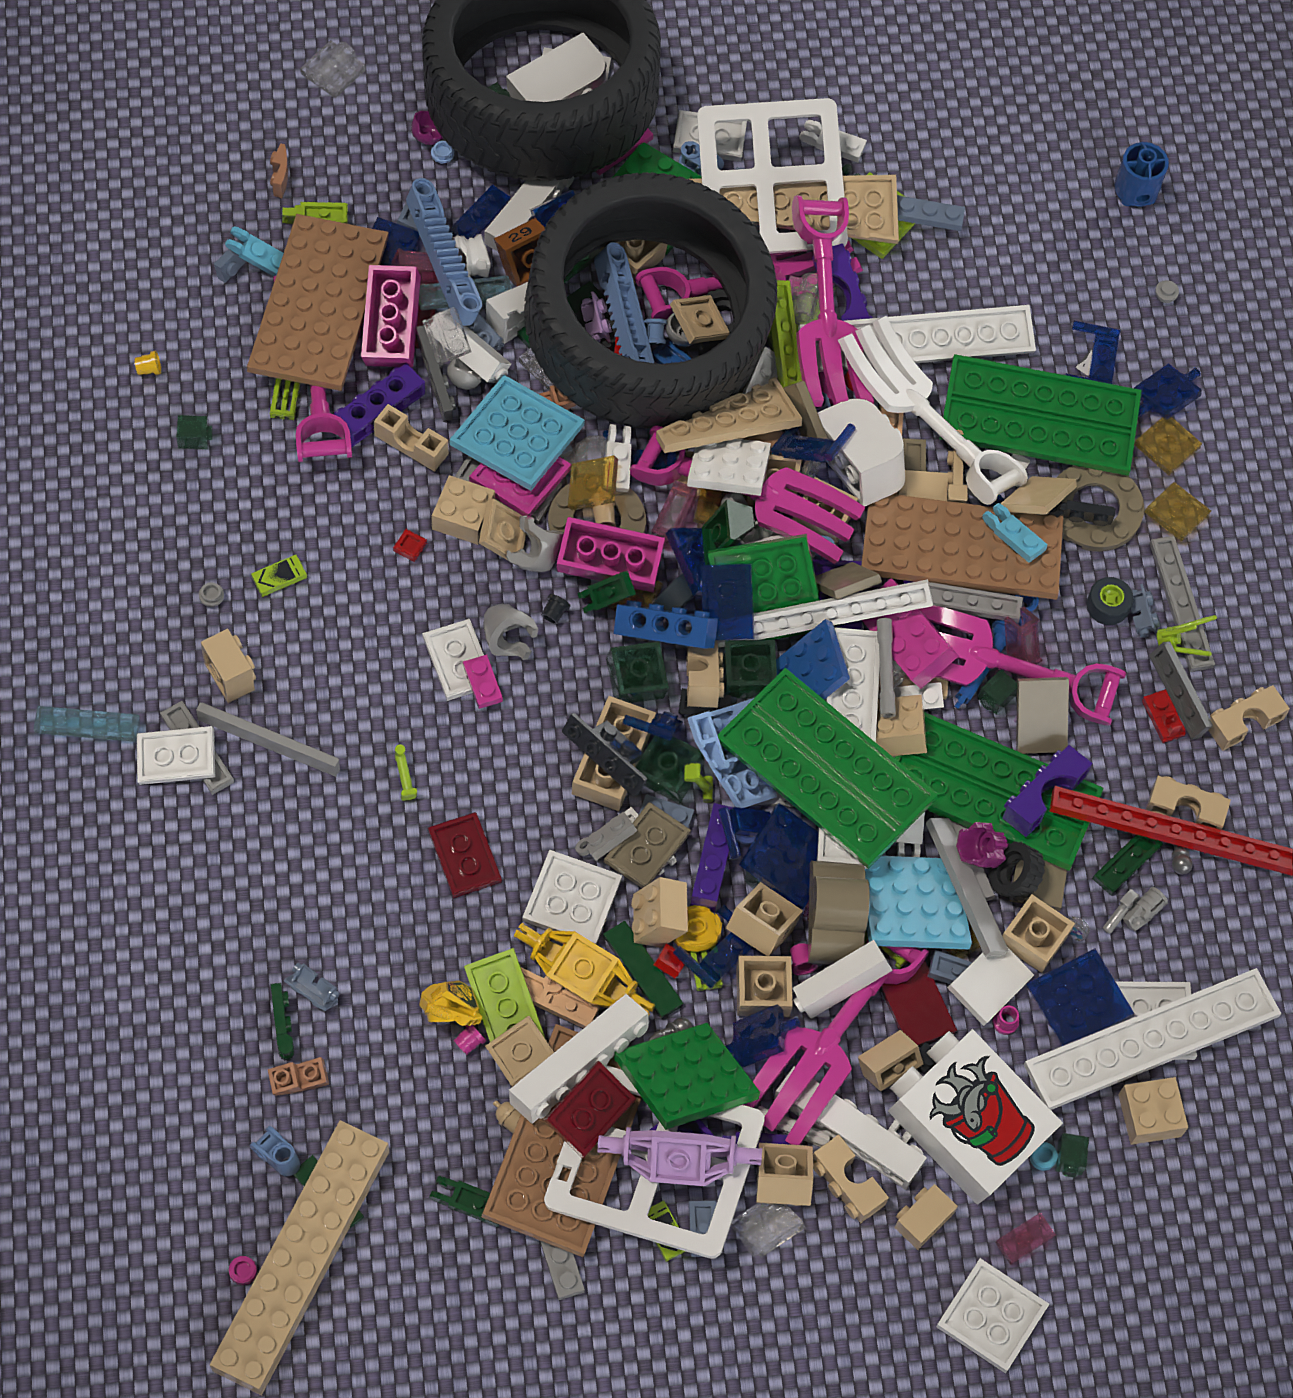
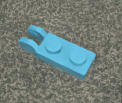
M232 227L230 233L243 241L244 245L232 239H227L226 247L238 254V257L273 277L276 276L284 253L257 237L249 235L242 228Z
M997 503L993 507L995 515L989 511L982 515L984 523L1028 563L1046 551L1048 544L1014 515H1011L1009 510L1002 504Z

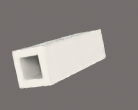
M438 313L428 329V333H432L436 340L486 382L497 383L503 375L507 376L508 369L511 366L507 359L467 326L457 323L451 313Z
M872 940L793 987L792 989L797 996L793 1001L801 1013L806 1011L812 1019L893 970L876 942Z

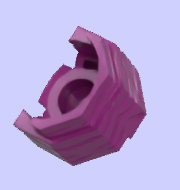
M975 822L968 829H961L956 844L961 861L978 867L997 868L1006 860L1004 850L1008 847V843H1006L1007 839H1005L1004 833L995 832L992 829V823Z

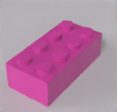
M369 265L361 358L366 366L401 367L407 363L413 368L421 280L417 267Z
M568 517L557 560V572L602 581L618 573L628 571L634 589L654 593L665 538Z
M891 578L881 588L897 586L899 584ZM920 609L862 620L870 631H877L878 619L889 618L892 620V658L920 689L959 657Z

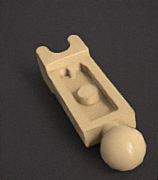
M957 430L960 434L964 435L962 430ZM952 449L947 454V465H951V472H948L947 501L966 504L967 485H963V460L956 454V450Z

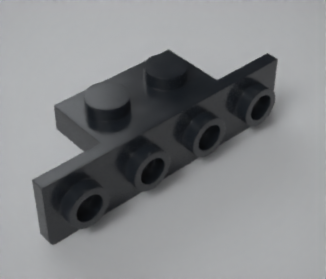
M572 713L563 727L562 733L633 797L639 795L648 778L635 768L633 764L638 762L644 753L608 720L592 729L578 715Z

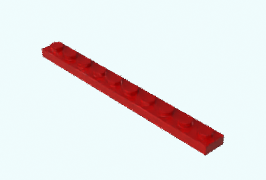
M1055 786L1052 791L1049 812L1293 876L1292 848Z

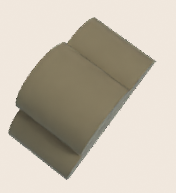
M810 862L808 963L832 965L864 946L870 898L868 879H865L864 865Z

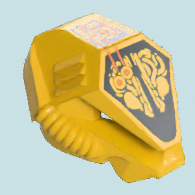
M460 980L433 984L421 993L419 1005L424 1010L425 1015H427L428 1022L456 1021L462 1026L481 1023L482 1016L479 1013V1006L473 989Z

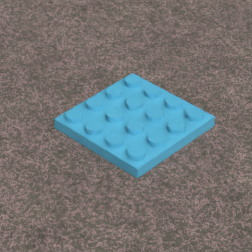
M503 375L450 438V445L532 491L584 427L585 420Z
M881 856L869 869H865V879H868L870 893L869 915L866 927L869 942L874 940L878 946L970 949L972 940L967 916L941 858Z

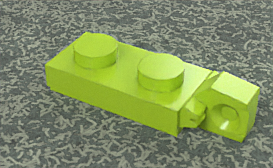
M300 202V205H295V208H282V222L293 224L296 214L347 224V203Z

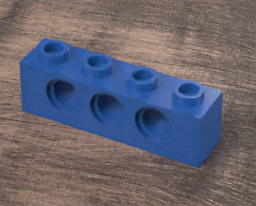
M627 600L626 604H617L613 634L704 649L715 647L718 618L709 617L710 612L695 611V614H687V609L672 607V611L664 610V605L649 604L648 608L642 607V602ZM642 615L646 617V623L644 626L641 624ZM665 618H667L669 622V626L667 629H665L663 626V621ZM688 621L691 623L692 626L690 633H688L686 630V624Z

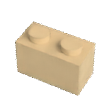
M901 1030L858 1056L863 1076L880 1092L895 1083L912 1066L917 1069L923 1065L918 1045Z
M935 1184L929 1190L924 1187L914 1198L917 1202L911 1208L906 1205L896 1215L898 1221L894 1228L917 1250L952 1217L958 1207Z

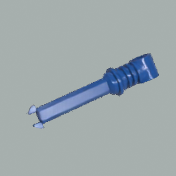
M1015 595L1023 597V602L1028 607L1022 606L1019 623L1004 620H995L993 622L992 632L994 637L992 648L997 649L1001 653L1006 644L1019 641L1020 631L1038 606V597ZM986 667L981 675L969 685H962L955 696L958 701L954 707L959 709L963 703H969L991 668Z

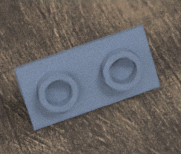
M480 313L475 322L467 326L493 349L500 350L504 346L503 338L497 334Z
M1140 584L1142 591L1132 590L1134 600L1131 613L1141 612L1140 615L1133 617L1136 633L1140 634L1141 638L1150 635L1149 632L1154 631L1157 636V627H1160L1161 624L1157 612L1153 613L1151 608L1152 605H1155L1151 591H1146L1143 584Z
M297 963L292 969L294 974L284 979V982L290 985L295 992L305 996L319 1009L326 1011L338 1003L336 1000L340 995L337 991L338 988L323 977L316 984L314 981L318 974L304 963L302 965Z

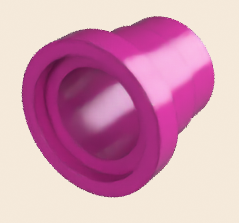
M797 944L790 949L793 974L806 975L817 969V964L808 963V944Z
M1010 1005L1004 1006L993 1017L995 1030L1003 1035L1014 1033L1019 1026L1018 1010ZM1001 1015H1010L1013 1018V1022H1006Z
M466 1025V1028L453 1040L466 1055L480 1043L483 1045L486 1042V1039L473 1025Z

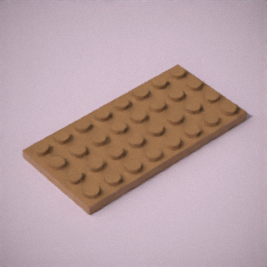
M296 214L250 355L247 372L342 391L365 317L369 265L381 264L389 238L388 232Z
M892 494L867 507L861 566L880 574V577L914 582L928 579V582L1057 600L1059 594L1063 516L1057 518L1053 515L1010 512L1011 515H1014L1048 544L1045 552L1028 563L984 523L982 515L986 511L995 515L993 507Z
M555 1024L548 1044L556 1052L578 1032ZM613 1056L607 1066L621 1069ZM633 1094L637 1099L612 1126L613 1128L626 1131L627 1127L631 1128L642 1098L641 1096ZM559 1102L551 1108L550 1112L559 1104ZM550 1112L544 1118L537 1119L533 1124L521 1114L481 1217L583 1257L595 1224L550 1211L544 1202V1196L557 1165L564 1140L544 1121ZM596 1144L582 1158L570 1194L603 1205L621 1154L598 1153V1144ZM563 1167L559 1180L567 1182L571 1169Z

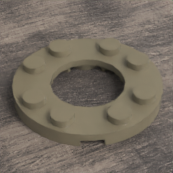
M1074 465L1057 476V478L1076 479L1077 487L1061 502L1073 501V497L1078 490L1086 486H1099L1103 490L1113 493L1119 505L1118 515L1111 525L1097 526L1084 521L1076 523L1070 521L1069 518H1063L1062 538L1067 542L1070 540L1082 546L1081 549L1100 552L1119 548L1134 537L1144 516V501L1138 486L1129 476Z
M584 477L563 487L553 499L549 509V530L564 532L567 518H573L578 507L591 501L594 494L599 492V487L604 488V477ZM629 488L627 493L603 490L608 492L615 500L614 507L621 516L619 528L645 533L646 514L637 494L631 488Z

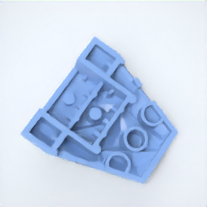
M754 698L687 718L696 745L734 806L738 809L777 797V792L724 748L717 736Z

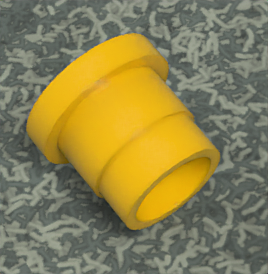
M156 350L151 351L150 354L135 357V368L138 375L161 374V363Z

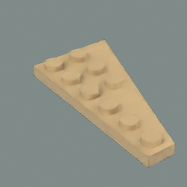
M773 377L769 379L768 384L763 386L757 384L746 394L738 393L710 406V410L703 414L700 411L692 414V419L687 421L679 420L657 430L656 439L664 453L675 452L677 450L802 426V417L777 378Z

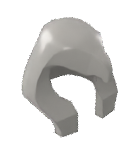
M519 516V527L530 539V553L527 554L524 549L516 552L507 550V560L526 571H549L560 552L564 532L544 530L534 523L533 517Z
M499 604L488 608L484 614L483 627L491 653L495 656H519L522 660L528 659L532 651L527 644L520 641L509 643L504 640L502 635L506 631L522 626L532 638L537 637L538 627L534 619L524 612L515 609L510 604Z

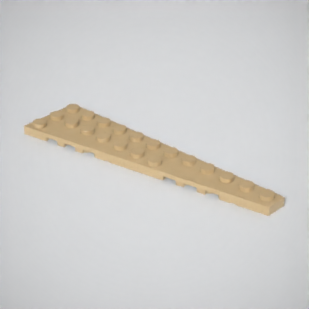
M896 175L843 176L844 197L847 198L849 205L848 237L898 244ZM690 179L702 184V179ZM811 182L775 185L773 193L776 228L795 230L792 220V201L794 196L801 195L803 200L828 201L826 183ZM755 187L720 189V195L734 203L750 219L752 224L759 225L757 190ZM805 215L806 221L814 230H828L830 228L829 216Z

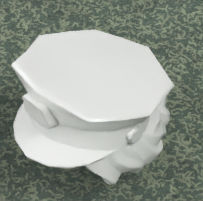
M477 234L474 238L469 239L458 235L452 237V240L456 241L455 248L459 249L458 256H462L461 263H465L464 271H468V277L479 275L487 278L491 262L482 235Z

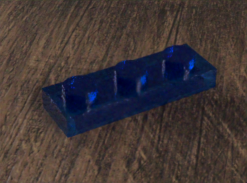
M492 184L449 228V233L453 234L452 237L458 235L464 236L466 239L474 238L496 218L510 201L511 197Z

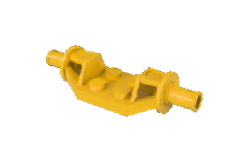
M524 923L519 925L520 931L516 930L514 937L533 948L530 959L537 961L547 978L594 1006L609 1008L627 994L644 1010L653 1011L655 1004L636 994L638 982L631 979L620 959L575 931H553L551 928H548L544 933L539 934ZM550 939L564 944L563 946H560L556 943L551 942ZM618 977L628 987L623 986L616 978Z

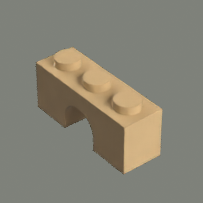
M389 404L374 421V433L377 438L434 472L448 456V439L429 428L424 434L418 432L410 425L406 414Z
M715 642L714 648L687 647V706L718 708V699L723 698V653L718 652V642Z
M1274 685L1266 689L1261 687L1255 690L1251 697L1245 700L1244 698H1239L1231 704V707L1225 710L1220 708L1210 715L1213 727L1208 731L1221 750L1224 751L1244 740L1249 731L1243 722L1244 718L1256 720L1264 730L1282 721L1290 708Z
M1157 776L1146 810L1172 816L1175 807L1187 806L1196 815L1195 823L1221 830L1224 826L1231 799L1225 798L1220 793H1209L1200 790L1198 786L1192 784L1185 785L1176 782L1171 777Z
M837 1135L813 1153V1169L820 1177L824 1176L828 1181V1188L836 1198L840 1197L846 1204L845 1210L852 1219L857 1218L861 1224L883 1208L889 1197L873 1177L859 1184L847 1179L844 1169L853 1163L855 1154L841 1136Z

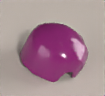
M428 111L415 113L411 124V132L417 141L426 145H435L437 142L444 140L431 120Z

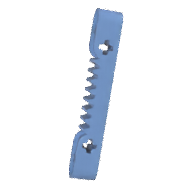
M418 178L412 183L406 203L453 318L463 326L472 325L482 307L481 298L471 277H468V271H464L465 263H461L462 256H458L459 249L455 248L456 241L452 240L453 234L449 233V225H446L443 206L433 183L425 178Z
M610 242L595 256L594 264L599 284L605 290L604 296H609L606 304H611L608 312L613 313L610 320L615 321L612 328L617 329L614 336L619 338L616 343L617 346H621L619 354L636 361L654 363L627 254L620 244Z

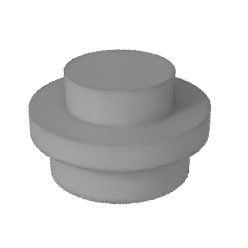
M1165 280L1157 284L1155 293L1159 301L1170 303L1178 297L1179 288L1174 282Z
M206 583L199 591V599L203 605L215 607L223 601L224 591L216 583Z

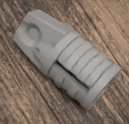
M1151 887L1148 892L1134 903L1123 917V920L1130 930L1136 931L1156 916L1168 904V900L1159 889Z

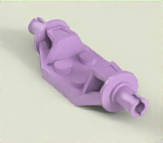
M627 1127L626 1135H623V1138L599 1135L598 1153L622 1154L624 1165L631 1166L650 1182L706 1186L728 1173L733 1174L734 1166L737 1163L761 1166L762 1148L738 1147L736 1136H731V1139L707 1134L656 1130L632 1131L630 1127ZM632 1149L648 1152L647 1161L631 1154ZM711 1157H727L728 1162L711 1166Z

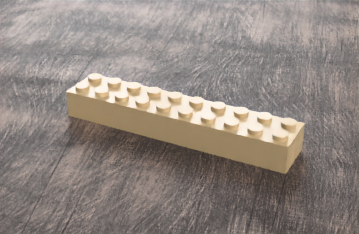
M341 1120L339 1121L210 1363L212 1372L262 1396L345 1238L354 1217L389 1154L387 1142Z

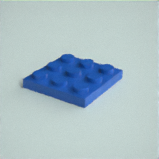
M827 619L823 620L773 662L777 675L786 668L824 700L850 679L833 623Z

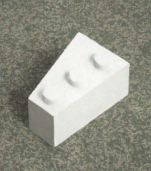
M528 282L486 300V321L503 338L504 344L515 338L517 331L525 326L524 304L526 301L524 300Z

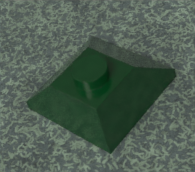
M726 499L702 526L706 567H710L709 550L733 547L753 530L755 519L753 518L752 507Z

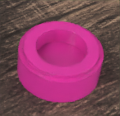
M239 1256L229 1265L230 1278L238 1285L250 1284L256 1277L257 1268L255 1262L247 1256Z

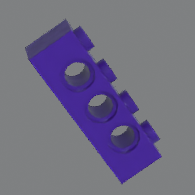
M405 363L400 368H394L389 376L382 381H376L364 394H358L350 404L344 408L337 409L333 415L342 418L347 423L350 431L351 448L374 432V421L387 404L399 411H403L424 396L425 381ZM379 402V403H382V404H380V405H374L373 403ZM355 416H362V418H359V419L354 418V417H355Z

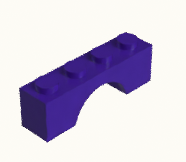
M843 243L832 246L833 283L841 289L846 300L845 312L838 320L847 321L873 318L868 314L866 297L860 292L858 275L855 271L853 272L849 251L845 250ZM813 255L812 260H813L815 269H816V271H817V264H816V262L814 261V255Z
M1070 745L1063 751L1058 750L1050 759L1051 763L1047 767L1045 765L1041 766L1035 774L1036 778L1032 782L1027 780L1021 787L1020 794L1017 797L1012 795L1004 805L1006 811L1002 819L1025 837L1042 822L1047 808L1043 803L1041 794L1046 790L1053 789L1055 786L1074 790L1087 777L1093 763Z
M713 804L690 906H704L709 908L710 912L715 913L737 820L738 808Z

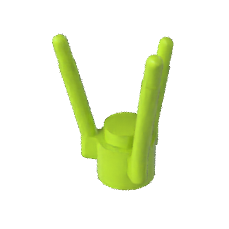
M1213 615L1178 626L1158 629V645L1160 646L1163 642L1170 641L1175 652L1211 656L1212 653L1210 651L1177 647L1176 645L1181 643V633L1195 630L1197 625L1216 620L1217 616Z

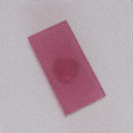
M1039 1213L999 1238L995 1243L1010 1265L1054 1238L1056 1234L1043 1215Z

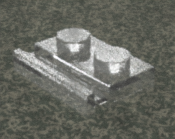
M455 307L432 316L433 318L423 320L436 361L440 366L447 361L455 360L472 352Z

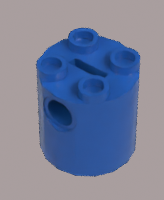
M1139 142L1132 144L1126 149L1115 179V191L1124 206L1142 207L1155 203L1169 167V159L1159 146L1149 142Z

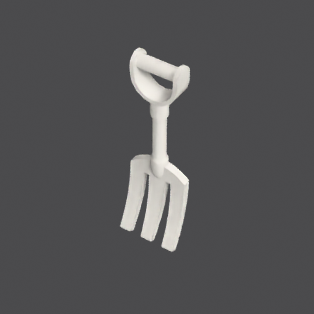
M887 316L881 317L872 323L888 355L880 345L870 325L855 331L871 364L861 351L852 333L838 339L853 370L871 395L886 411L894 413L912 411L913 414L920 416L956 450V454L970 467L966 476L968 488L982 503L992 504L997 500L999 494L1013 486L1020 487L1027 482L1026 470L1014 458L998 450L982 452L970 440H966L930 406V402L927 399L932 391L933 382L921 371L906 352ZM980 469H990L1002 476L989 482Z

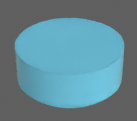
M1043 1142L1030 1155L1032 1165L1042 1171L1051 1169L1058 1158L1055 1147L1047 1142Z

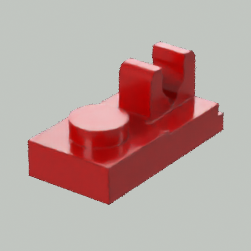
M1166 689L1143 697L1142 703L1162 743L1186 735L1185 728Z

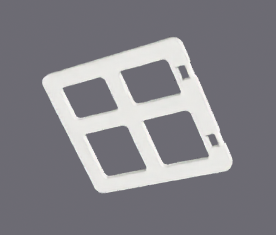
M824 98L701 107L697 113L702 184L718 193L722 188L749 186L756 188L759 233L770 254L813 250V244H807L797 232L779 233L776 230L773 187L780 184L824 182L827 186L828 201H838L839 198L844 197L837 105L835 101ZM819 117L822 126L824 163L773 167L770 155L768 121L771 119ZM749 121L752 126L755 166L752 169L719 170L717 167L715 124ZM829 216L830 228L828 230H819L817 232L825 234L834 233L837 228V216ZM847 226L838 238L832 241V246L842 243L844 247L846 246L848 241Z
M605 1066L632 1094L640 1096L621 1069ZM740 1105L710 1115V1117L738 1124L742 1127L737 1141L738 1147H757L764 1125V1115L760 1110ZM659 1122L656 1131L677 1132L678 1126L665 1130ZM611 1127L604 1136L623 1138V1135H626V1131ZM565 1141L545 1193L544 1202L550 1211L713 1259L722 1253L751 1164L737 1163L734 1166L733 1174L728 1173L718 1179L723 1182V1187L706 1234L695 1233L648 1218L659 1183L650 1182L642 1175H640L630 1207L626 1211L572 1196L570 1191L582 1158ZM632 1149L631 1154L643 1157L647 1161L648 1152ZM711 1157V1166L728 1162ZM563 1167L571 1169L567 1182L559 1180Z

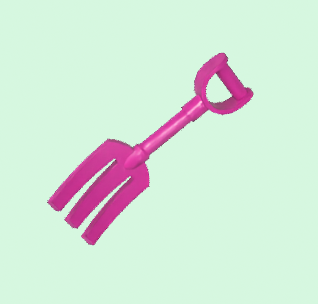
M796 195L792 201V220L799 236L809 244H813L814 261L817 264L820 308L818 320L806 324L796 333L802 381H805L814 406L822 407L824 399L818 374L815 341H818L828 390L833 404L836 405L849 400L843 374L841 346L838 339L852 333L863 352V347L855 332L858 329L847 322L838 320L834 308L831 261H833L832 241L837 239L848 225L849 205L845 197L839 198L838 201L803 200L801 195ZM805 215L837 216L836 231L827 234L817 232L808 224ZM846 358L856 399L867 400L874 404L873 396L861 382Z
M848 240L845 246V250L847 249L850 253L854 251V249L850 241ZM814 251L788 259L783 258L800 252L770 254L775 267L776 279L790 281L792 298L818 291L817 273L792 279L816 270L812 260ZM857 257L852 258L851 267L853 272L855 271L858 274L863 271V268ZM668 267L646 269L639 272L635 277L636 284L643 288L653 311L651 314L652 319L667 320L674 313L671 306L665 304L658 285L673 288L681 296V299L706 296L708 292L716 291V289L724 290L716 277L706 279L700 277L687 280L683 274Z
M310 385L311 415L300 422L295 435L298 462H303V458L342 454H347V458H352L350 431L347 423L342 418L330 413L326 389ZM319 432H331L342 438L338 440L305 442L308 437Z
M653 426L651 428L650 435L652 437L638 463L632 465L629 469L631 476L635 479L656 486L669 485L677 481L682 475L688 477L693 459L686 456L685 449L677 450L680 455L673 465L660 470L652 469L662 450L656 439V431L663 428L660 426ZM787 467L775 472L763 483L761 496L743 494L755 501L758 526L784 537L807 534L810 550L833 564L839 561L843 553L842 549L800 523L775 512V510L817 526L844 542L850 539L854 528L818 505L786 490V488L823 502L854 520L859 519L865 509L863 505L842 492Z
M935 605L920 608L930 622L973 635V639L969 640L940 633L959 655L957 659L965 661V664L962 666L951 663L936 676L937 678L967 686L976 680L986 667L1002 669L1026 678L1067 677L1069 679V701L1074 711L1086 720L1101 725H1111L1110 711L1120 679H1124L1126 676L1125 671L1110 665L1097 663L1086 666L1076 675L1058 669L1051 670L1002 654L997 649L992 648V632L988 621ZM1092 672L1105 674L1094 712L1083 706L1077 694V686L1081 677Z
M885 946L911 963V965L903 969H892L893 971L852 994L829 1026L821 1032L808 1028H790L753 1080V1083L760 1091L759 1099L743 1104L755 1108L798 1050L801 1048L805 1051L766 1113L763 1126L773 1132L817 1073L826 1065L829 1067L828 1072L785 1139L791 1145H801L852 1070L848 1057L838 1045L841 1036L869 998L877 993L883 983L900 984L908 981L917 972L929 953L927 949L921 951L916 947Z

